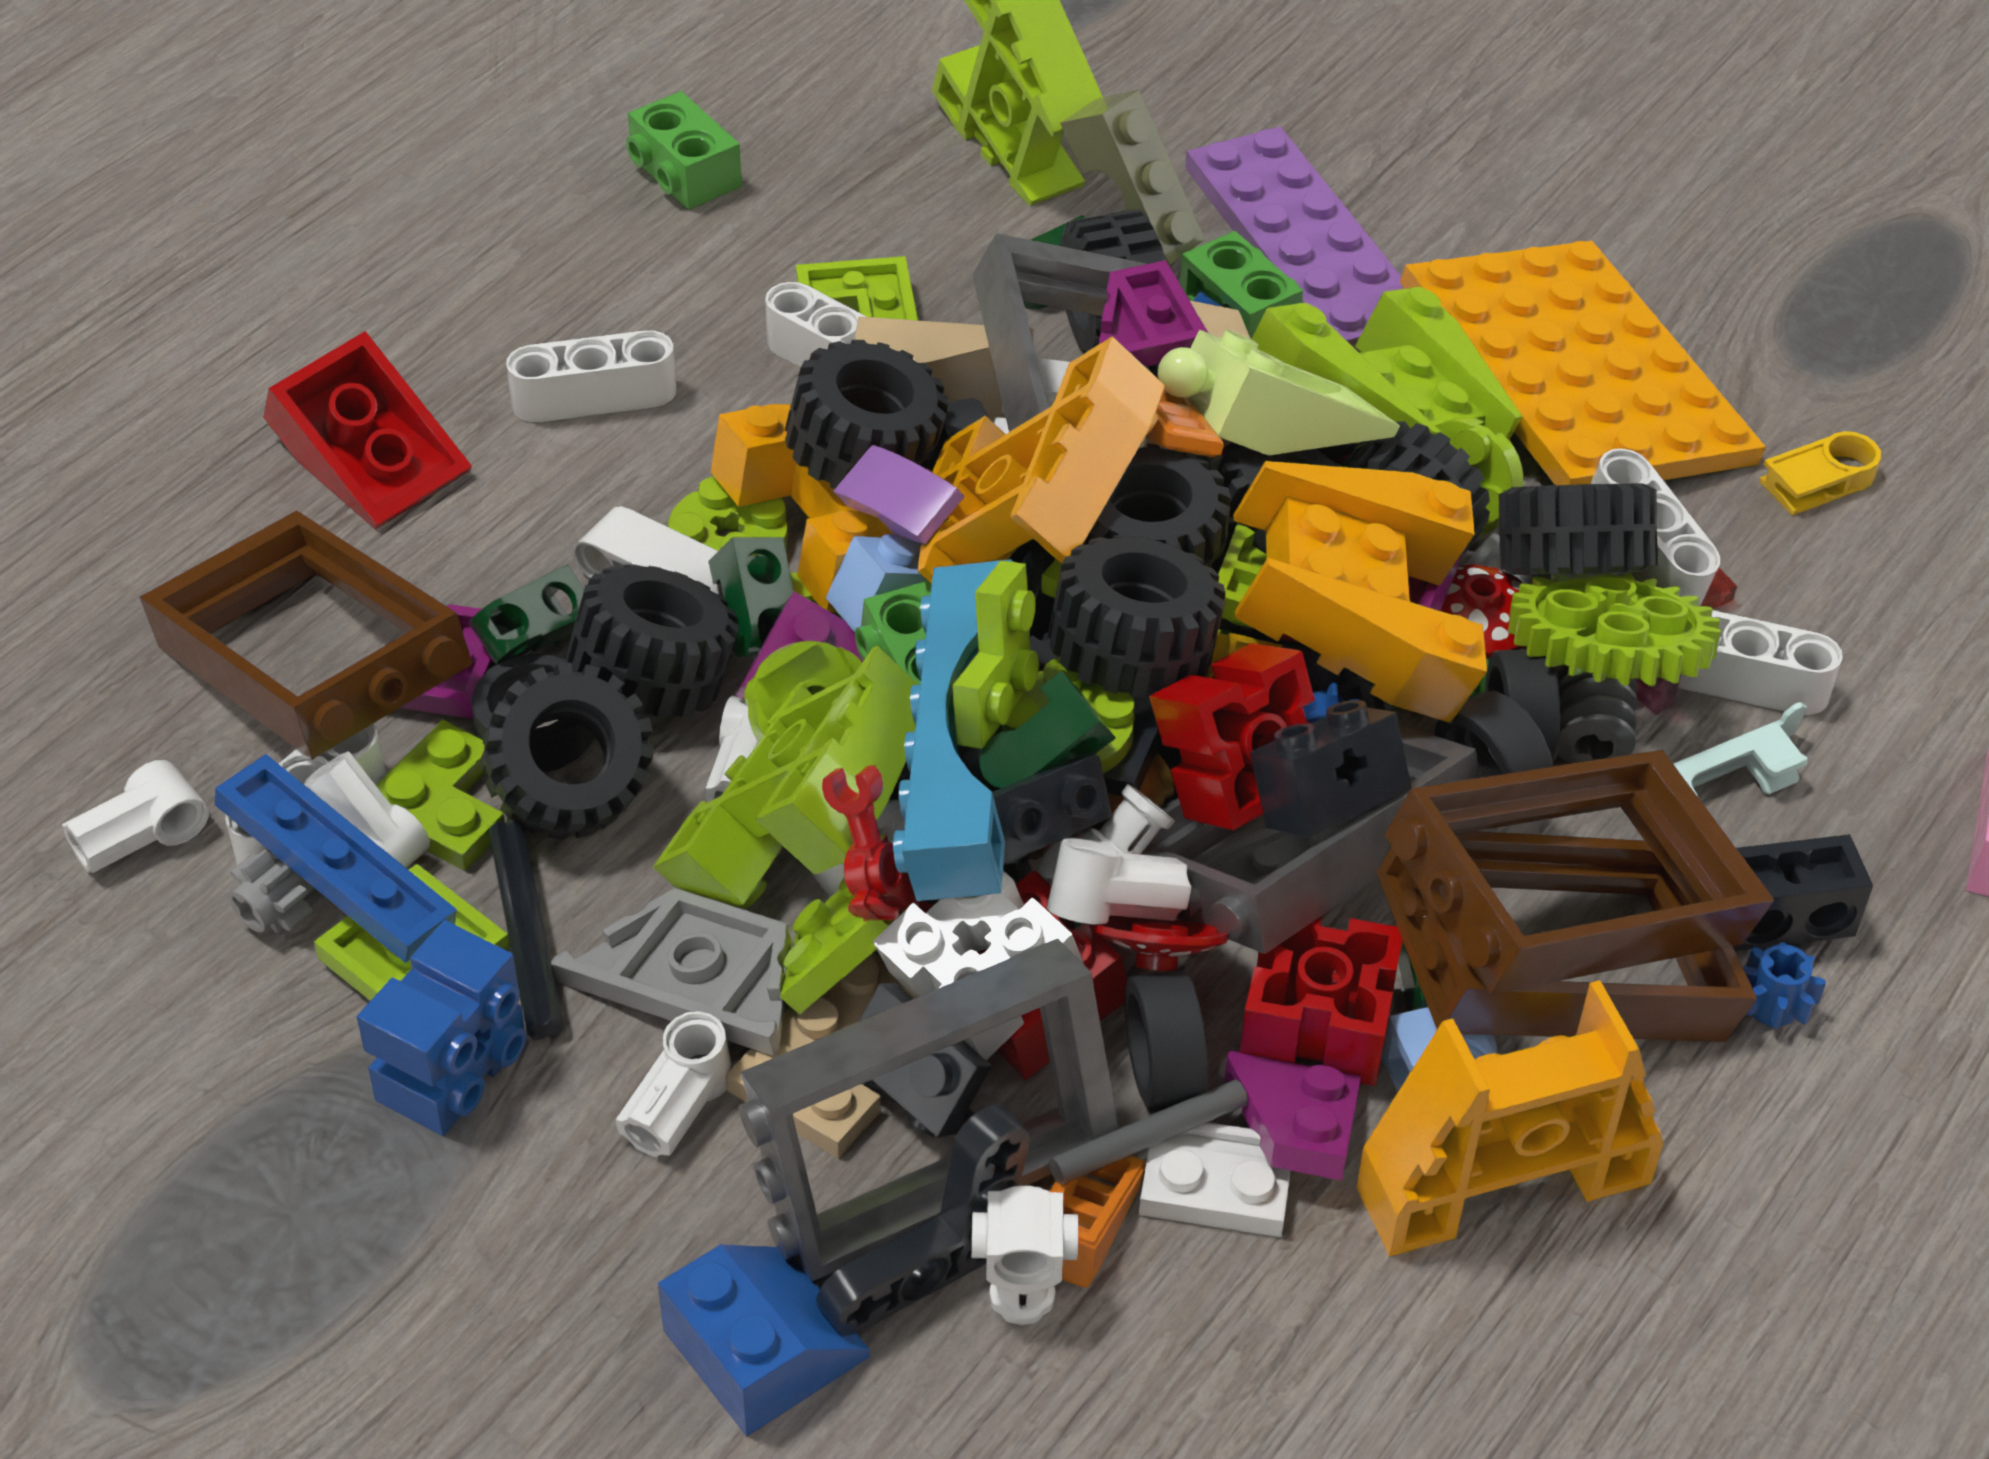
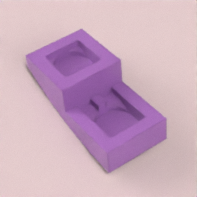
M871 445L833 491L849 508L878 517L894 534L922 544L927 543L964 498V495L955 486L929 470L875 445Z

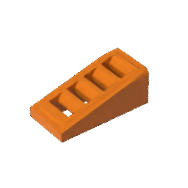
M1163 390L1156 409L1158 420L1153 429L1144 438L1166 449L1210 457L1221 456L1224 445L1223 441L1189 397L1179 398L1172 396Z
M1128 1156L1089 1173L1095 1177L1117 1184L1116 1188L1084 1176L1063 1185L1057 1182L1054 1183L1049 1192L1063 1193V1214H1078L1077 1260H1063V1281L1083 1288L1090 1286L1101 1268L1144 1180L1147 1161Z

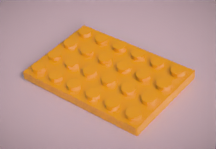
M1575 241L1568 244L1529 247L1527 249L1507 252L1482 253L1476 256L1435 259L1429 262L1406 264L1404 266L1400 284L1404 289L1422 287L1431 291L1440 299L1441 306L1458 321L1523 416L1514 431L1555 485L1591 484L1599 461L1604 453L1620 448L1632 450L1642 455L1663 480L1759 465L1766 446L1593 241Z

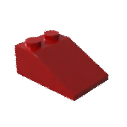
M366 331L268 389L263 416L265 421L299 464L375 530L471 471L472 465Z

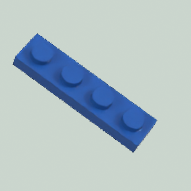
M267 754L215 788V806L403 962L407 963L414 952L444 919L455 925L457 913L455 907Z

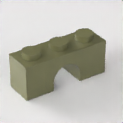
M1140 90L1098 98L1060 123L1082 173L1091 171L1105 173L1115 181L1123 194L1125 209L1122 211L1139 209L1147 216L1159 237L1168 265H1171L1182 257L1183 253L1192 250L1205 240Z

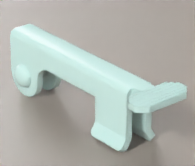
M1801 702L1796 703L1783 713L1780 720L1676 762L1674 766L1694 792V787L1744 766L1749 769L1760 784L1762 792L1766 795L1795 784L1800 778L1797 769L1806 766L1808 761L1807 757L1799 752L1789 737L1796 732L1808 708Z

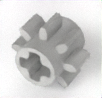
M266 849L260 854L254 852L230 872L233 878L240 884L229 893L230 904L238 917L256 932H263L269 926L277 934L284 929L290 931L313 911L303 898L311 893L314 887L277 856L273 858Z

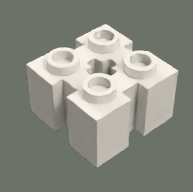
M1004 871L1001 894L940 899L926 914L913 903L873 941L889 972L916 998L1056 938H1059L1084 964L1072 933L1035 899L1032 898L1024 905L1013 879ZM988 949L981 955L977 953L980 950ZM1019 1016L963 1041L987 1060L1024 1024V1021Z

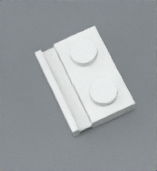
M1207 1122L1149 1147L1139 1215L1282 1237L1290 1170L1275 1168L1269 1165L1260 1148L1261 1138L1254 1130Z

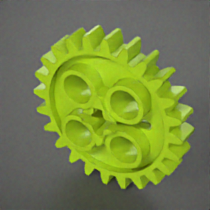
M1626 572L1622 576L1609 573H1598L1593 576H1589L1587 573L1574 574L1573 577H1568L1564 574H1551V580L1538 576L1533 577L1532 585L1522 583L1519 587V593H1513L1508 633L1515 635V645L1528 646L1526 655L1529 657L1546 656L1545 666L1555 667L1563 664L1569 666L1568 675L1575 676L1586 671L1593 673L1595 682H1602L1608 677L1617 679L1622 685L1628 686L1631 679L1639 678L1649 686H1655L1657 677L1672 683H1679L1680 674L1695 678L1698 677L1699 668L1709 670L1712 659H1716L1721 630H1719L1720 619L1712 617L1713 609L1711 607L1698 606L1699 597H1679L1680 587L1673 586L1662 589L1656 587L1657 579L1651 578L1644 582L1634 581L1632 573Z

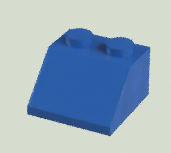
M720 1244L658 1282L662 1325L665 1334L747 1437L870 1358V1349L857 1333L842 1335L834 1328L817 1307L816 1297L820 1289L809 1279L793 1257L784 1260L777 1247Z

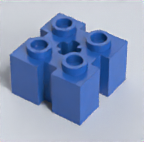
M445 919L410 957L412 969L401 981L392 977L356 1016L364 1051L377 1057L368 1067L375 1101L441 1136L446 1134L460 1116H467L476 1108L485 1088V1082L482 1078L486 1074L494 1077L503 1066L508 1067L512 1065L520 1056L527 1039L522 1006L518 1004L520 990L518 988L513 954Z

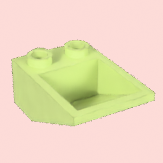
M1225 329L1222 338L1199 330L1191 348L1180 347L1169 351L1162 358L1158 367V379L1165 385L1164 390L1175 397H1189L1220 438L1266 455L1395 437L1400 427L1399 424L1347 387L1286 364L1265 352L1257 350L1259 344L1228 329Z

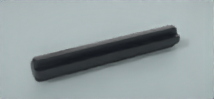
M513 818L505 823L497 821L490 827L489 836L511 953L514 956L526 1032L534 1040H541L546 1036L556 1037L562 1032L564 1026L524 825L519 820Z

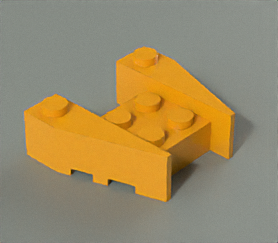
M1112 336L1068 364L1053 405L1007 434L989 418L984 416L945 440L932 473L955 486L964 495V498L936 530L931 539L926 544L920 546L918 572L932 584L933 569L936 567L1007 560L1019 546L1032 539L1037 541L1062 564L1064 558L1070 556L1072 549L1084 543L1144 437L1155 426L1158 420L1156 409L1165 385Z
M791 404L757 405L743 410L719 414L710 473L738 507L791 496L809 517L806 520L797 577L820 607L831 613L837 612L826 599V596L853 537H882L885 534H896L878 517L849 508L833 492L835 489L830 488L829 482L815 480L808 475V467L799 466L792 458L794 450L787 448L785 441L787 433L785 426Z
M1265 461L1234 513L1235 522L1266 531L1267 552L1266 561L1235 610V618L1277 642L1284 633L1321 654L1317 664L1336 675H1339L1343 667L1374 683L1370 694L1390 705L1451 723L1487 673L1483 625L1467 620L1459 615H1450L1410 602L1408 576L1441 585L1475 535L1471 491L1459 488L1448 481H1438L1412 472Z
M1600 980L1590 982L1576 1036H1554L1542 1041L1537 1046L1504 1055L1491 1053L1474 1059L1454 1019L1442 1021L1363 1147L1356 1188L1389 1257L1456 1239L1465 1198L1566 1170H1570L1586 1202L1652 1183L1664 1144L1661 1131L1653 1118V1114L1656 1112L1653 1100L1645 1087L1643 1077L1646 1076L1640 1050Z

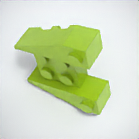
M964 0L984 31L982 40L978 46L939 59L931 90L956 131L965 140L975 137L984 146L981 147V156L990 166L1001 163L1011 176L1009 177V185L1029 206L1083 187L1085 180L1061 145L1064 131L1060 123L1092 101L1103 96L1060 0Z
M1422 287L1385 291L1382 293L1355 345L1361 353L1326 322V316L1321 310L1307 302L1267 308L1251 339L1259 344L1257 350L1265 352L1286 364L1347 387L1394 422L1405 421L1410 428L1416 423L1428 426L1430 433L1434 435L1441 432L1435 426L1453 418L1472 417L1484 422L1479 425L1489 428L1494 434L1501 432L1509 440L1523 417L1458 321L1441 306L1440 299L1434 293Z
M877 645L870 650L855 674L814 695L803 685L796 687L767 722L769 728L746 759L743 755L738 756L724 773L731 782L723 794L710 802L701 801L658 858L653 868L677 889L746 910L760 897L766 888L767 882L762 877L783 846L814 875L837 865H844L847 850L853 842L846 817L830 807L824 798L822 791L823 778L835 769L843 768L848 786L854 792L859 793L855 775L869 765H876L883 779L882 794L873 803L877 821L884 811L906 763L905 735L907 732L915 731L916 728L911 712L910 690L912 685L918 684Z

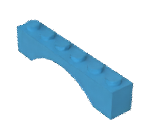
M1000 561L936 567L933 569L931 595L922 596L921 619L926 639L917 640L915 649L917 670L921 684L912 685L910 690L911 712L916 728L915 731L907 732L905 735V756L910 772V780H902L899 785L900 810L905 826L904 830H896L893 837V851L897 871L909 874L916 901L1001 894L1005 840L992 792L969 772L959 758L960 745H957L953 699V684L979 652L975 591Z

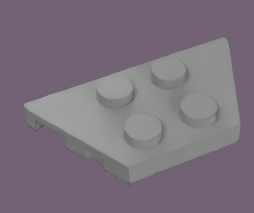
M673 888L647 903L646 907L639 913L625 916L602 929L605 942L575 959L565 950L551 961L553 975L558 983L670 1021L687 1012L700 1011L709 1013L720 1020L725 1028L728 1041L775 1056L780 1049L785 1001L780 998V993L787 969L783 962L792 946L787 923Z

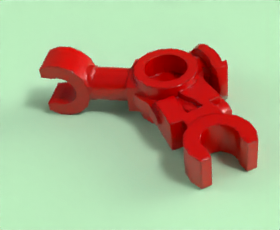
M869 765L856 774V785L859 789V793H856L848 786L844 769H835L823 778L822 791L830 807L846 817L853 842L847 850L844 860L845 883L849 892L854 896V899L849 902L848 911L857 918H863V922L898 919V913L901 915L914 903L926 914L934 905L928 904L926 900L916 901L909 874L897 871L893 843L889 842L887 834L880 835L873 803L878 800L883 790V779L876 765Z

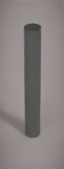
M1232 1080L1050 1158L1049 1166L1051 1173L1060 1185L1068 1183L1246 1106L1248 1103L1246 1091L1238 1080Z

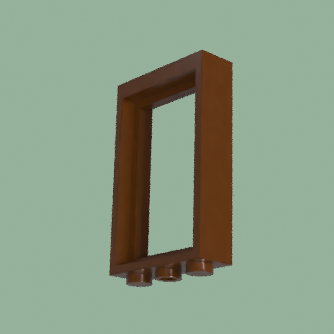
M297 510L139 597L159 648L312 760L473 664L457 612ZM315 574L406 633L300 696L293 694L210 634Z
M1663 750L1411 788L1384 834L1394 852L1490 995L1741 945L1775 901ZM1621 807L1690 904L1524 936L1468 855L1456 834Z
M1485 831L1456 834V837L1491 888L1647 895L1654 911L1690 904L1644 840ZM1391 846L1377 870V875L1436 1029L1439 1028L1442 1021L1454 1019L1461 1034L1545 1037L1559 1035L1567 1037L1576 1036L1590 982L1557 981L1490 995ZM1733 946L1677 957L1676 960L1688 986L1602 983L1633 1039L1725 1042L1757 1000Z

